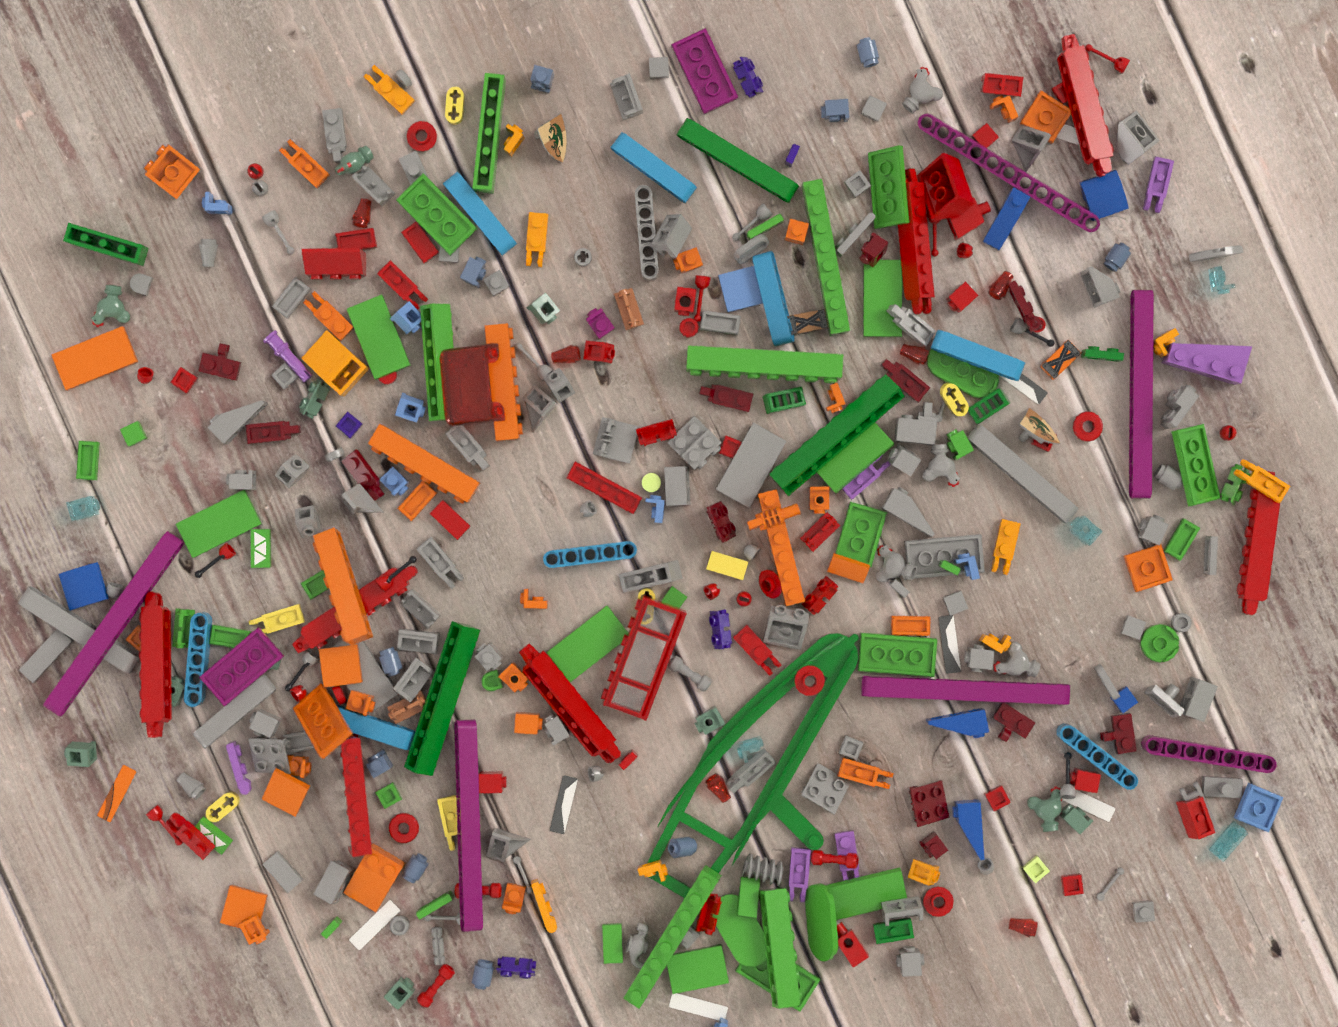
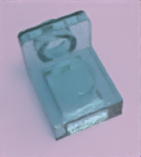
M1222 266L1208 269L1211 292L1218 291V295L1230 293L1231 289L1236 288L1235 284L1224 285L1226 275L1222 271Z
M761 736L739 742L740 747L737 748L739 758H744L745 763L749 762L746 751L749 750L752 753L761 750L760 747L764 746Z

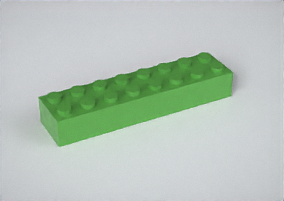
M688 346L686 372H690L692 376H701L702 373H709L711 377H721V374H728L729 378H740V375H747L748 379H759L760 376H767V380H778L779 377H786V381H797L799 378H805V382H816L818 379H823L824 383L831 384L842 378L843 354Z

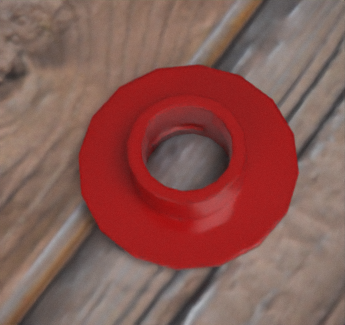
M415 122L407 131V141L411 148L416 151H427L436 143V129L428 122ZM425 131L427 133L426 140L418 141L416 138L417 133Z
M1086 411L1080 413L1073 421L1074 434L1082 441L1090 442L1096 440L1103 431L1102 419L1094 412ZM1085 421H1090L1093 425L1090 432L1083 430L1082 426Z
M764 570L760 573L759 585L762 592L769 598L775 599L779 597L782 592L779 576L772 570Z
M815 666L802 667L795 676L797 690L806 696L818 694L824 686V674ZM814 676L815 683L812 686L805 685L806 677Z
M408 813L395 815L389 823L390 836L399 843L413 841L419 832L417 820ZM400 823L409 825L408 833L399 831Z
M938 886L927 891L923 903L924 908L929 914L941 917L951 911L954 900L949 890ZM936 897L944 899V904L941 907L934 906L933 901Z

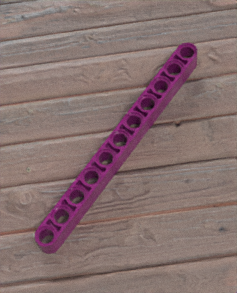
M925 113L919 118L918 126L922 131L1087 232H1095L1099 228L1100 220L1096 214L930 113ZM924 117L931 118V127L926 128L922 125ZM940 127L948 129L949 134L947 137L942 138L938 135ZM957 137H962L965 140V145L961 148L956 147L954 144V140ZM978 147L981 149L982 154L980 157L975 158L971 155V149ZM990 157H995L998 160L996 167L991 168L987 165V160ZM1007 167H1011L1015 171L1014 175L1010 178L1005 177L1003 174L1004 169ZM1027 177L1031 180V184L1029 187L1024 188L1020 185V180ZM1040 187L1047 190V195L1043 198L1036 195V191ZM1058 197L1064 201L1063 205L1059 208L1054 207L1052 204L1053 200ZM1072 208H1078L1080 214L1078 217L1073 218L1069 215V211ZM1088 218L1096 219L1094 227L1089 228L1085 225Z
M1132 290L1130 295L1129 497L1135 499H1150L1152 495L1153 290Z
M169 531L161 537L48 696L43 705L45 708L59 717L67 711L145 601L146 594L152 591L184 545V541Z
M862 676L861 696L1069 705L1070 685Z
M475 719L456 720L454 723L460 927L462 932L481 931L483 929L477 724Z

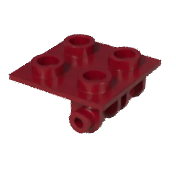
M722 501L708 506L707 514L709 519L712 520L711 524L714 523L715 527L713 528L716 529L715 533L718 540L720 539L724 543L735 537L736 528L730 522L727 507Z
M942 780L919 787H910L908 792L911 795L912 811H914L915 815L914 822H916L917 827L950 818Z

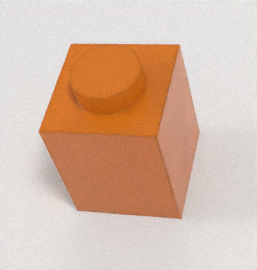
M790 219L784 241L803 245L809 223Z
M516 712L514 733L538 734L539 730H542L543 718H540V713Z

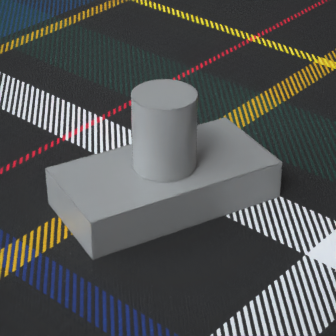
M417 151L399 158L410 185L423 173L428 177Z
M1170 684L1165 691L1157 685L1149 686L1144 692L1172 718L1181 716L1185 711L1173 700L1180 691L1173 684Z
M1213 776L1202 777V792L1204 796L1242 798L1243 779Z

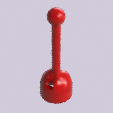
M1091 44L1085 46L1087 52L1091 51L1113 62L1115 70L1121 74L1124 73L1130 62L1125 57L1114 59L1094 49Z
M927 210V219L933 224V250L931 255L936 257L939 254L937 250V223L941 220L933 221L929 210Z
M695 276V285L700 289L697 313L694 316V320L700 322L702 319L700 312L703 289L709 286L711 279L708 276Z
M156 805L146 816L152 821H159L168 831L162 819L163 810L159 805ZM168 831V833L174 838L176 845L179 846L183 843L180 840V838H178L175 835V833H170Z

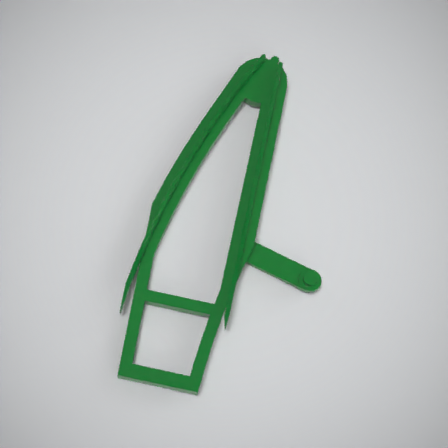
M839 633L827 634L821 637L763 687L710 740L694 773L682 786L663 814L658 826L681 796L647 863L660 860L679 821L725 847L710 867L719 873L737 850L733 860L734 864L755 827L770 810L809 849L818 850L822 847L824 843L822 834L783 796V793L856 667L858 650L854 643L859 638L857 634H853L849 638ZM805 666L819 668L824 676L827 677L824 686L814 699L736 835L731 839L686 813L685 810L700 782L731 746L767 710L795 686L797 672ZM656 871V875L649 877L683 898L686 897L691 887L669 874L666 875V880L661 882L658 871Z

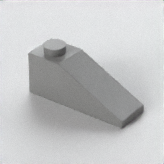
M261 400L220 415L217 414L210 420L211 424L207 428L223 444H229L245 428V425H248L268 403Z
M898 487V489L892 488L881 508L926 535L933 537L935 533L912 498L908 496L909 492L901 487Z
M678 560L619 574L623 593L683 578Z

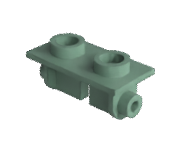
M318 378L310 383L308 387L310 392L306 398L302 399L299 408H301L299 412L303 415L307 412L306 416L312 419L314 416H317L322 406L321 403L316 401L317 398L324 401L330 391V386L324 381L321 384L322 380Z

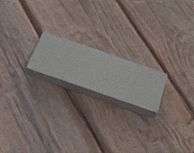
M56 629L19 671L32 683H35L74 640Z

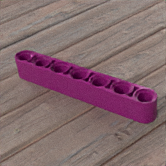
M1147 735L1141 741L1142 749L1153 755L1263 773H1271L1277 767L1276 760L1263 753ZM1155 740V747L1149 749V742ZM1173 743L1174 750L1168 753L1167 747ZM1192 746L1193 753L1187 756L1186 750ZM1211 749L1212 755L1206 759L1205 753ZM1226 753H1230V754H1231L1230 760L1227 761V762H1225V760H1224L1225 754H1226ZM1245 756H1249V758H1250L1249 763L1246 764V765H1244V764H1243V759H1244V757H1245ZM1268 759V766L1263 768L1262 762Z

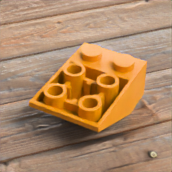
M328 330L323 333L301 358L331 388L343 397L370 369Z

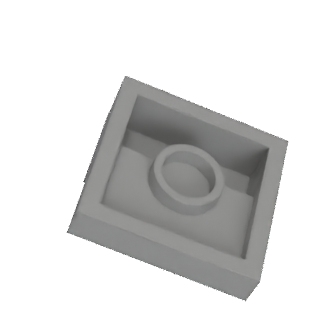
M1186 384L1185 387L1181 386L1176 391L1172 390L1167 396L1168 402L1165 405L1171 408V410L1168 409L1161 418L1163 421L1160 425L1164 428L1177 427L1198 399L1199 395L1195 393L1196 390L1192 386Z
M694 416L677 432V436H674V439L671 438L667 443L694 470L696 468L700 470L708 462L706 458L710 454L714 456L721 449L719 445L722 442Z
M783 605L771 606L763 643L801 650L808 626L809 613H806L803 609H786Z

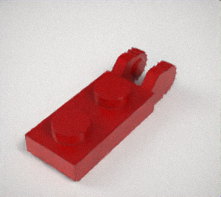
M391 260L377 273L404 301H410L417 310L420 308L419 305L410 298L414 292L422 301L426 302L428 300Z
M748 625L744 626L733 636L735 641L769 676L773 672L764 664L768 657L776 667L782 666L772 655V651Z
M173 813L170 819L165 822V827L168 831L176 833L175 835L202 860L215 848V845L179 813Z

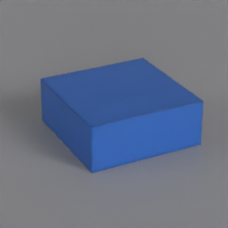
M1126 686L1118 691L1120 698L1112 699L1121 713L1126 712L1138 703Z

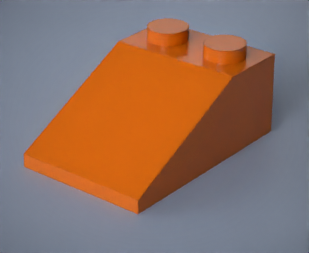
M373 843L371 845L372 854L363 857L344 894L372 911L377 912L406 862Z

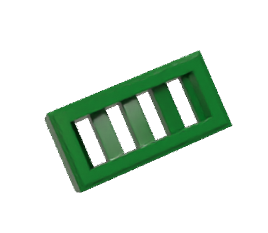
M802 386L768 393L763 396L767 414L806 405ZM794 392H796L798 403H795ZM786 394H788V396H789V400H790V404H789V405H788V402H787ZM778 396H781L783 406H780Z
M998 388L970 406L968 412L976 424H979L1009 405L1010 401L1003 390ZM997 394L1003 404L1000 405L994 395ZM991 398L992 402L996 406L995 409L992 408V406L988 402V399ZM982 403H984L990 411L988 414L981 406ZM978 407L983 415L982 418L979 417L974 408Z

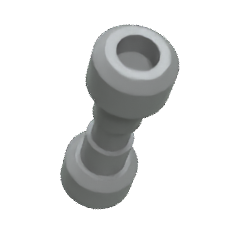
M677 655L673 656L667 665L671 671H678L689 677L691 681L697 684V688L703 692L712 683V679L708 676H701L689 669L688 666L683 664V659Z

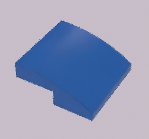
M1117 170L1110 171L1103 177L1096 176L1079 182L1083 200L1086 201L1088 210L1096 214L1099 219L1129 209Z
M98 562L59 574L69 611L109 599Z

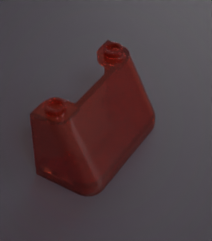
M498 343L450 348L441 352L440 368L445 419L449 425L468 426L505 421V412L502 404L491 401L488 363H494L499 358Z

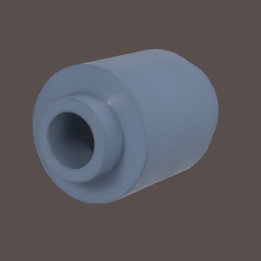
M870 37L859 40L860 43L856 46L860 62L864 65V68L879 64V54L875 40H871Z
M1122 242L1120 244L1115 243L1105 257L1104 265L1110 270L1117 272L1131 255L1129 252L1130 248Z
M394 647L380 651L379 659L384 674H389V677L399 674V669L403 667L398 652L395 651Z
M690 837L671 839L668 851L673 858L691 856L697 851V843L695 839Z
M420 853L417 855L413 854L403 869L402 877L411 883H415L416 880L418 881L429 865L427 858Z
M479 959L477 964H475L471 982L475 985V988L485 990L486 987H490L494 970L493 962Z

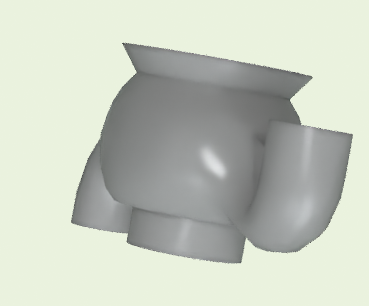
M638 923L637 930L639 932L633 936L629 935L626 952L630 954L631 963L636 968L642 969L643 963L639 962L638 958L647 951L648 942H645V937L649 929L647 925Z

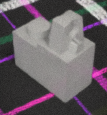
M924 402L923 411L918 412L916 419H913L912 415H902V418H897L894 441L935 445L937 418L936 413H932L933 403Z

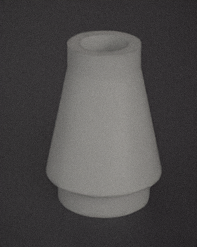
M201 239L199 248L202 266L214 267L218 248L216 239Z
M185 772L176 780L189 798L197 800L206 790L203 783L190 777Z

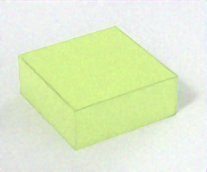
M1037 855L1022 867L1035 884L1050 872Z

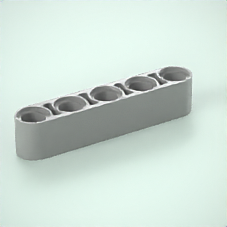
M640 185L635 190L641 274L645 280L653 281L658 277L659 270L657 249L651 245L656 236L652 191L647 185ZM639 192H648V198L640 199L638 197ZM648 210L651 215L643 219L640 216V212ZM644 229L652 231V235L649 238L641 235ZM651 248L654 254L651 257H646L643 255L644 249ZM647 267L655 269L653 276L645 274L644 271Z
M264 674L193 733V736L206 749L275 692L277 688Z

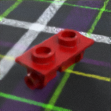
M673 419L636 429L640 446L644 445V447L656 443V439L660 438L661 441L671 438L674 439V436H677Z
M826 512L800 539L814 552L840 524L833 516Z
M825 576L824 579L818 582L817 587L812 593L805 597V602L801 605L815 615L827 604L822 600L823 597L830 600L838 591L837 588L839 586L829 577Z
M710 894L703 905L695 931H705V934L712 935L715 932L717 918L712 916L713 914L719 915L722 904L721 897L718 894Z

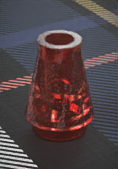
M360 199V203L351 218L354 226L367 228L370 224L371 200Z
M1004 271L989 286L988 294L996 300L1005 298L1009 283L1014 276L1010 272Z
M572 344L558 351L551 352L553 363H576L581 360L578 345L573 346Z
M903 344L900 355L905 356L917 365H925L930 351L926 350V347Z
M718 773L711 775L705 781L706 787L722 803L731 798L723 777L719 776Z
M1010 918L1008 929L1029 938L1030 936L1035 937L1038 922L1033 921V919Z

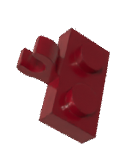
M220 343L218 356L207 353L202 354L198 371L237 381L242 362L227 359L230 345Z
M1001 702L992 717L1004 725L998 738L1005 742L1010 738L1012 731L1026 739L1035 725L1034 721L1004 702Z
M1132 714L1112 715L1113 731L1101 732V741L1114 740L1116 754L1136 752Z

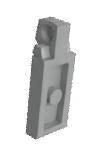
M342 108L322 110L328 153H333L334 162L340 163L342 152H346L347 148Z
M896 304L890 305L886 312L894 317L893 322L922 347L928 345L936 331L909 308H900Z
M460 421L445 433L473 466L478 464L482 470L490 466L484 459L487 456L484 452L485 450Z
M763 748L738 769L725 784L735 793L741 787L750 786L770 769L776 761Z

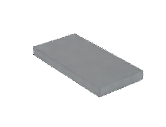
M752 423L716 490L750 508L786 441L761 426Z
M981 534L904 541L906 565L912 563V565L917 567L913 579L954 575L938 566L941 560H946L959 567L961 570L958 575L965 574L964 565H966V562L954 563V559H958V555L964 553L975 556L978 572H985Z
M342 639L340 642H338L332 647L346 646L351 644L347 643L346 641L344 642ZM362 641L357 644L363 682L347 684L346 686L350 692L351 690H356L374 696L373 701L376 704L373 711H375L398 694L394 692L393 688L395 686L387 674H384L382 667L365 642Z

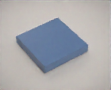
M754 266L718 275L728 313L763 304Z
M1248 783L1233 818L1269 833L1284 797Z

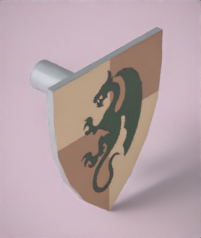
M558 114L538 127L537 131L534 132V137L541 140L543 147L553 159L563 163L567 144L566 130L562 115Z
M1029 408L1019 424L1025 429L1019 436V439L1025 442L1031 436L1040 444L1045 441L1059 445L1060 442L1052 428L1042 417Z

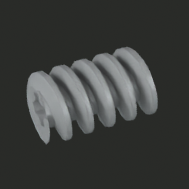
M750 853L745 859L742 876L747 872V876L750 879L752 874H755V880L762 876L764 883L767 878H770V884L777 880V885L780 886L783 875L782 862L779 861L775 866V860L771 859L768 864L766 857L760 862V856L757 855L753 860V856Z

